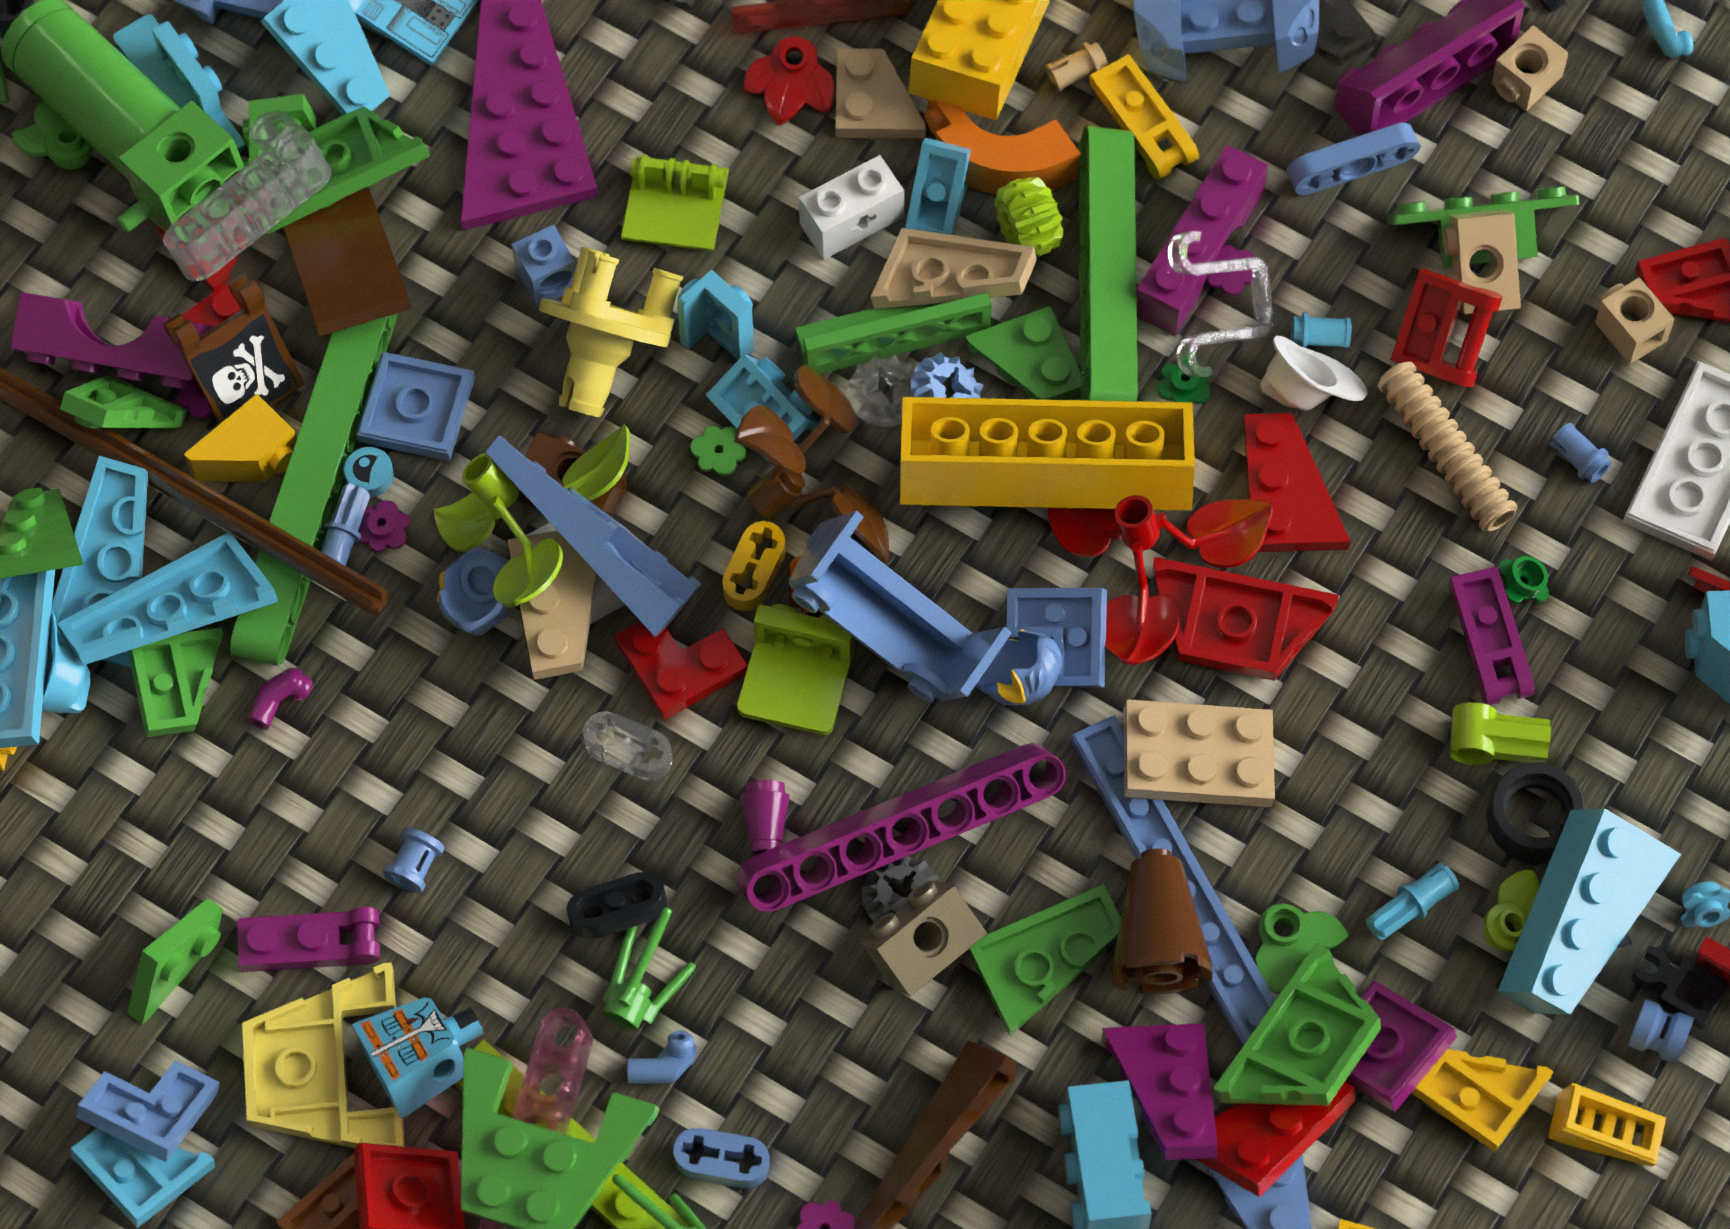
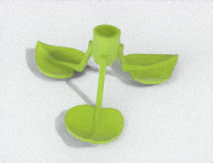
M625 424L584 453L570 466L563 477L564 488L568 489L571 487L585 499L591 501L607 492L619 481L629 459L630 431ZM482 453L471 460L462 473V482L473 492L456 503L434 509V517L441 537L447 545L457 552H467L482 544L491 535L495 526V520L503 518L521 543L524 553L513 557L502 567L495 578L493 594L496 601L502 606L516 607L538 596L553 582L562 565L563 551L553 538H547L533 547L529 538L507 510L518 498L519 488L487 453Z

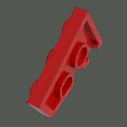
M1293 413L1244 414L1243 430L1248 500L1268 502L1272 504L1273 515L1264 542L1258 552L1349 550L1350 539Z

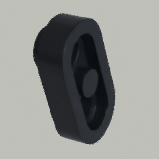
M638 872L579 891L569 900L566 911L570 927L577 936L585 939H597L658 918L662 909L667 906V897L663 882L659 877L652 873Z

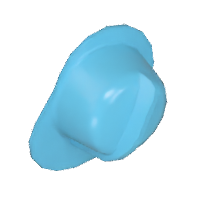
M51 610L42 711L60 714L66 712L81 713L86 707L90 687V671L87 664L82 665L70 647L57 640L56 617Z

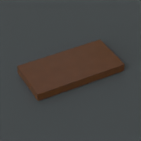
M369 187L363 188L336 201L331 206L319 209L283 227L319 336L411 309L408 294Z

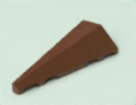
M967 1041L856 1222L855 1229H893L947 1170L948 1152L1013 1082L1016 1070V1063L1002 1053Z

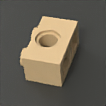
M1504 209L1449 215L1450 227L1443 228V246L1446 256L1452 255L1453 274H1448L1447 277L1477 288H1484L1499 293L1503 296L1499 310L1521 308L1514 213ZM1479 250H1487L1491 258L1488 269L1481 274H1473L1469 265L1472 255ZM1462 302L1459 311L1464 314L1473 313L1475 306Z

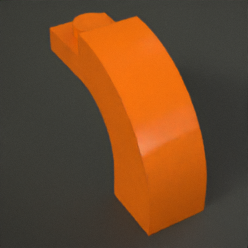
M936 99L934 101L927 100V111L924 112V117L928 128L935 136V140L971 149L964 182L969 187L997 195V190L1006 186L1008 182L1019 178L1039 177L1044 182L1045 187L1053 191L1078 179L1080 152L1056 119L1025 134L1001 136L979 128L959 106Z

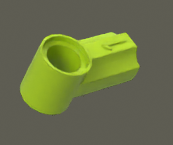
M1468 702L1458 704L1453 708L1450 758L1466 765H1484L1492 762L1494 759L1525 763H1546L1551 735L1550 720L1497 714L1495 708L1482 703Z

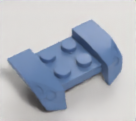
M1134 0L1137 36L1143 58L1151 72L1170 79L1187 82L1186 53L1276 45L1279 73L1299 65L1314 55L1319 31V0Z

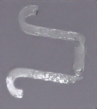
M1197 231L1179 233L1171 240L1168 247V258L1172 268L1179 274L1206 275L1251 270L1253 272V278H1251L1254 316L1257 319L1255 326L1201 332L1200 334L1189 335L1180 342L1177 349V361L1182 372L1189 377H1209L1214 375L1211 367L1200 366L1196 360L1198 347L1202 344L1258 337L1265 338L1273 326L1271 323L1273 311L1270 277H1267L1268 266L1261 258L1252 256V258L1193 264L1188 259L1187 248L1191 242L1200 240L1201 232Z

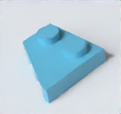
M98 1128L71 1148V1157L137 1228L214 1169V1159L208 1153L200 1151L199 1155L177 1147L167 1162H164Z

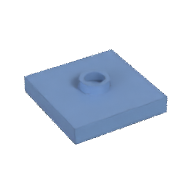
M382 352L357 429V441L359 443L450 461L474 384V370Z

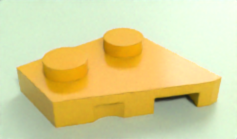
M1447 1049L1411 1093L1496 1152L1551 1079L1554 1071L1539 1065L1536 1069L1506 1064L1507 1059L1490 1056L1476 1058L1464 1051Z

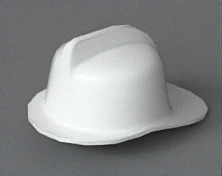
M1276 336L1272 340L1277 352L1267 367L1260 387L1263 393L1282 405L1308 411L1332 395L1351 401H1362L1367 396L1366 386L1361 379L1337 360L1301 347L1283 336Z

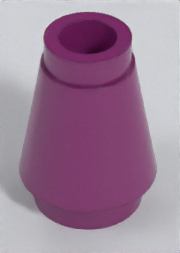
M755 780L747 782L745 784V794H742L740 798L749 843L751 844V854L758 855L781 845L790 795L785 793V783L781 781Z

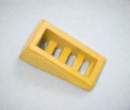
M1572 1083L1557 1096L1548 1138L1572 1147L1653 1167L1657 1162L1666 1117ZM1580 1109L1581 1114L1578 1124H1576L1575 1119L1577 1110ZM1595 1114L1602 1115L1599 1131L1592 1130ZM1616 1119L1623 1121L1619 1139L1613 1137ZM1636 1124L1644 1126L1639 1147L1632 1144Z

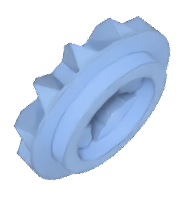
M940 352L933 357H925L917 365L911 376L910 387L912 397L946 398V388L942 383L947 378H950L952 390L956 392L950 398H980L983 384L977 383L973 377L975 368H966L960 364L959 356L947 358Z

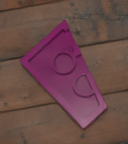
M1204 1023L1102 1028V1041L1108 1053H1112L1116 1059L1123 1081L1129 1080L1130 1088L1141 1107L1140 1114L1164 1159L1217 1158V1137Z

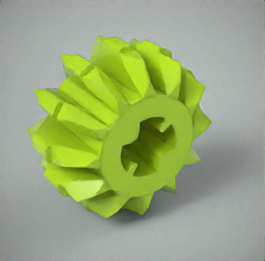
M1039 177L1019 178L1008 182L1006 186L997 190L994 206L997 210L995 218L1000 224V232L1004 234L1006 243L1034 247L1036 257L1050 253L1052 249L1059 247L1064 233L1061 226L1062 217L1057 209L1058 203L1054 201L1051 189L1045 187L1044 182Z

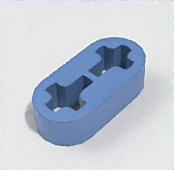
M691 1128L682 1132L677 1137L673 1146L674 1162L678 1171L685 1177L693 1180L745 1189L761 1185L767 1179L770 1172V1157L766 1146L760 1140L752 1137L703 1128ZM695 1143L704 1144L706 1154L718 1156V1159L701 1157L698 1164H691L689 1155L683 1152L684 1150L691 1151ZM745 1152L754 1153L755 1162L761 1165L751 1166L749 1174H743L740 1172L738 1163L725 1159L742 1160Z

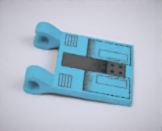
M349 0L359 20L430 66L434 64L479 2V0Z

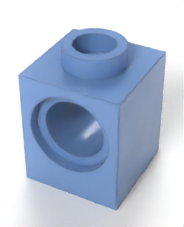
M551 225L511 244L516 273L536 308L540 306L542 298L554 300L563 296L565 287L571 286L576 265L555 225Z

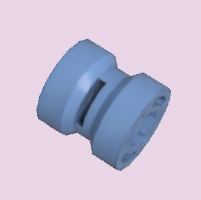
M1645 999L1631 1034L1628 1047L1641 1052L1650 1049L1659 1053L1661 1060L1676 1065L1694 1017L1681 1012L1672 1015L1664 1012L1660 1004ZM1663 1027H1665L1667 1030L1664 1038H1659Z

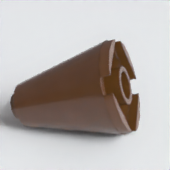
M1166 849L1145 850L1141 853L1140 858L1135 859L1131 863L1111 968L1112 983L1128 991L1127 982L1141 984V993L1185 992L1198 988V978L1204 976L1208 983L1213 977V964L1182 861L1178 857L1171 856V852Z

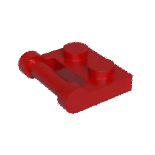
M1423 268L1418 272L1390 360L1397 363L1410 361L1414 363L1416 370L1460 386L1473 387L1478 374L1474 368L1493 311L1497 312L1499 310L1503 296L1492 290L1477 288ZM1465 302L1475 307L1455 364L1445 361L1444 356L1461 304Z

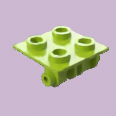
M645 154L642 157L637 156V158H633L630 169V176L633 179L621 240L714 252L729 168L717 167L715 163L709 166L693 164L689 160L678 162L675 158H670V160L648 158V155Z

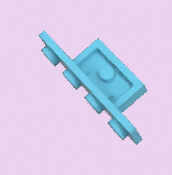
M147 14L113 34L114 42L123 55L180 108L192 100L233 137L239 153L246 149L245 141L222 111L217 93L222 90V85L209 65L202 68L195 59L198 57L197 50L186 33L178 35L168 21L160 25L152 14Z

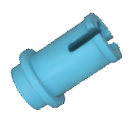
M1303 312L1301 317L1293 316L1291 341L1304 348H1307V345L1349 348L1351 342V318L1309 317L1308 312Z

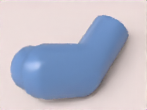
M675 1031L667 1037V1046L656 1058H628V1084H670L675 1082L695 1060L697 1049L694 1045L693 1036L686 1031Z

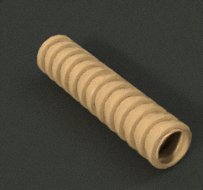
M1410 361L1402 362L1390 368L1381 377L1378 389L1382 393H1387L1386 400L1389 404L1395 405L1396 414L1404 416V425L1409 428L1413 427L1411 430L1412 436L1416 439H1421L1419 444L1423 450H1429L1428 458L1430 461L1438 462L1436 465L1438 472L1446 473V483L1448 485H1455L1453 488L1454 494L1458 497L1463 496L1462 505L1467 509L1471 508L1470 516L1474 520H1480L1479 528L1483 532L1494 531L1505 525L1515 515L1517 504L1515 501L1507 500L1509 493L1506 489H1499L1500 481L1498 478L1490 477L1492 470L1487 465L1482 466V456L1480 454H1473L1475 451L1474 445L1470 442H1465L1466 434L1461 430L1457 431L1458 423L1454 419H1448L1450 416L1449 411L1444 407L1440 408L1441 400L1439 397L1432 396L1433 389L1430 385H1423L1425 382L1424 377L1420 373H1415L1416 366Z

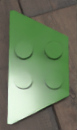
M362 106L279 146L275 159L276 170L271 175L267 187L271 201L268 210L260 211L259 221L266 233L270 234L319 209L331 206L346 196L374 185L378 181L429 157L430 153L421 138L417 136L413 139L402 133L398 125L389 120L379 119L375 112Z
M1315 943L1215 1085L1213 1090L1217 1101L1222 1103L1329 1105L1381 1030L1379 1016L1366 1000L1359 998L1354 984L1345 973L1341 975L1329 959L1328 951L1323 945Z

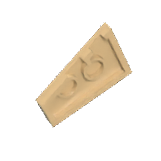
M901 228L872 292L871 301L873 309L951 302L987 292L989 298L1022 295L1037 261L1035 248Z
M558 530L527 536L533 547L547 538H553L563 551L562 565L553 582L538 596L520 604L533 678L536 680L583 671L591 622L593 595L597 585L598 574ZM517 538L508 539L511 559L524 553L523 547Z

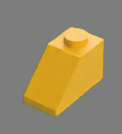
M256 394L185 452L184 456L191 476L198 481L265 482L273 474L282 473L287 470L297 437L295 430Z

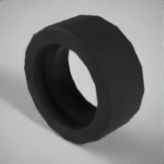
M1524 763L1508 770L1496 783L1487 810L1488 830L1497 846L1511 857L1528 863L1549 862L1570 810H1585L1584 795L1576 781L1561 768L1546 763ZM1527 788H1538L1550 792L1561 801L1565 809V821L1562 828L1550 837L1535 838L1521 833L1511 825L1507 818L1506 807L1514 793Z

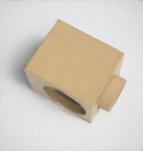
M1533 25L1496 60L1491 84L1495 86L1503 99L1508 102H1515L1527 111L1563 77L1568 52ZM1519 69H1528L1534 73L1527 74L1521 72Z
M1640 277L1626 286L1620 283L1611 287L1601 297V304L1595 324L1629 365L1667 342L1674 318ZM1623 314H1633L1640 321H1630Z

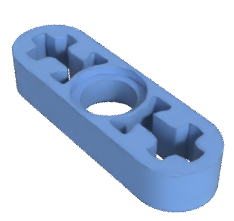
M1398 123L1304 154L1292 161L1287 167L1286 172L1295 192L1299 195H1308L1405 163L1419 152L1421 145L1410 124Z

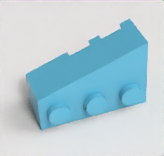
M1129 1080L1069 1086L1067 1088L1066 1104L1058 1105V1118L1061 1136L1070 1135L1072 1153L1064 1154L1067 1184H1077L1079 1202L1071 1203L1073 1229H1149L1152 1213L1150 1201H1145L1142 1178H1145L1143 1160H1139L1138 1131Z

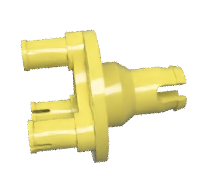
M581 246L571 286L565 287L562 301L542 298L538 310L570 321L566 340L571 356L563 380L562 396L559 395V406L569 407V410L586 415L600 417L605 409L603 405L609 395L616 368L630 356L634 340L668 347L675 321L674 318H671V314L683 276L654 268L644 308L638 309V312L611 305V302L606 301L619 259L610 257V254Z

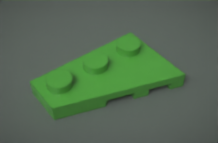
M1104 884L989 933L967 950L1009 1037L1117 942L1121 917Z

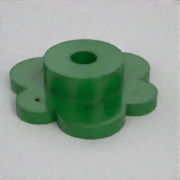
M1182 357L1176 362V365L1167 364L1162 368L1163 379L1158 384V393L1162 398L1166 400L1174 399V402H1193L1196 404L1204 403L1209 399L1210 387L1208 383L1210 382L1211 374L1207 369L1199 368V364L1194 358Z

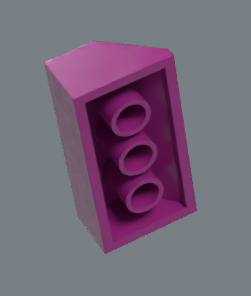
M1520 0L1459 1L1451 8L1448 15L1435 23L1431 21L1424 23L1416 29L1411 38L1398 46L1395 44L1387 46L1376 56L1373 62L1361 69L1356 67L1347 71L1337 83L1333 108L1357 136L1394 124L1406 123L1495 67L1496 60L1517 41L1525 8L1524 4Z

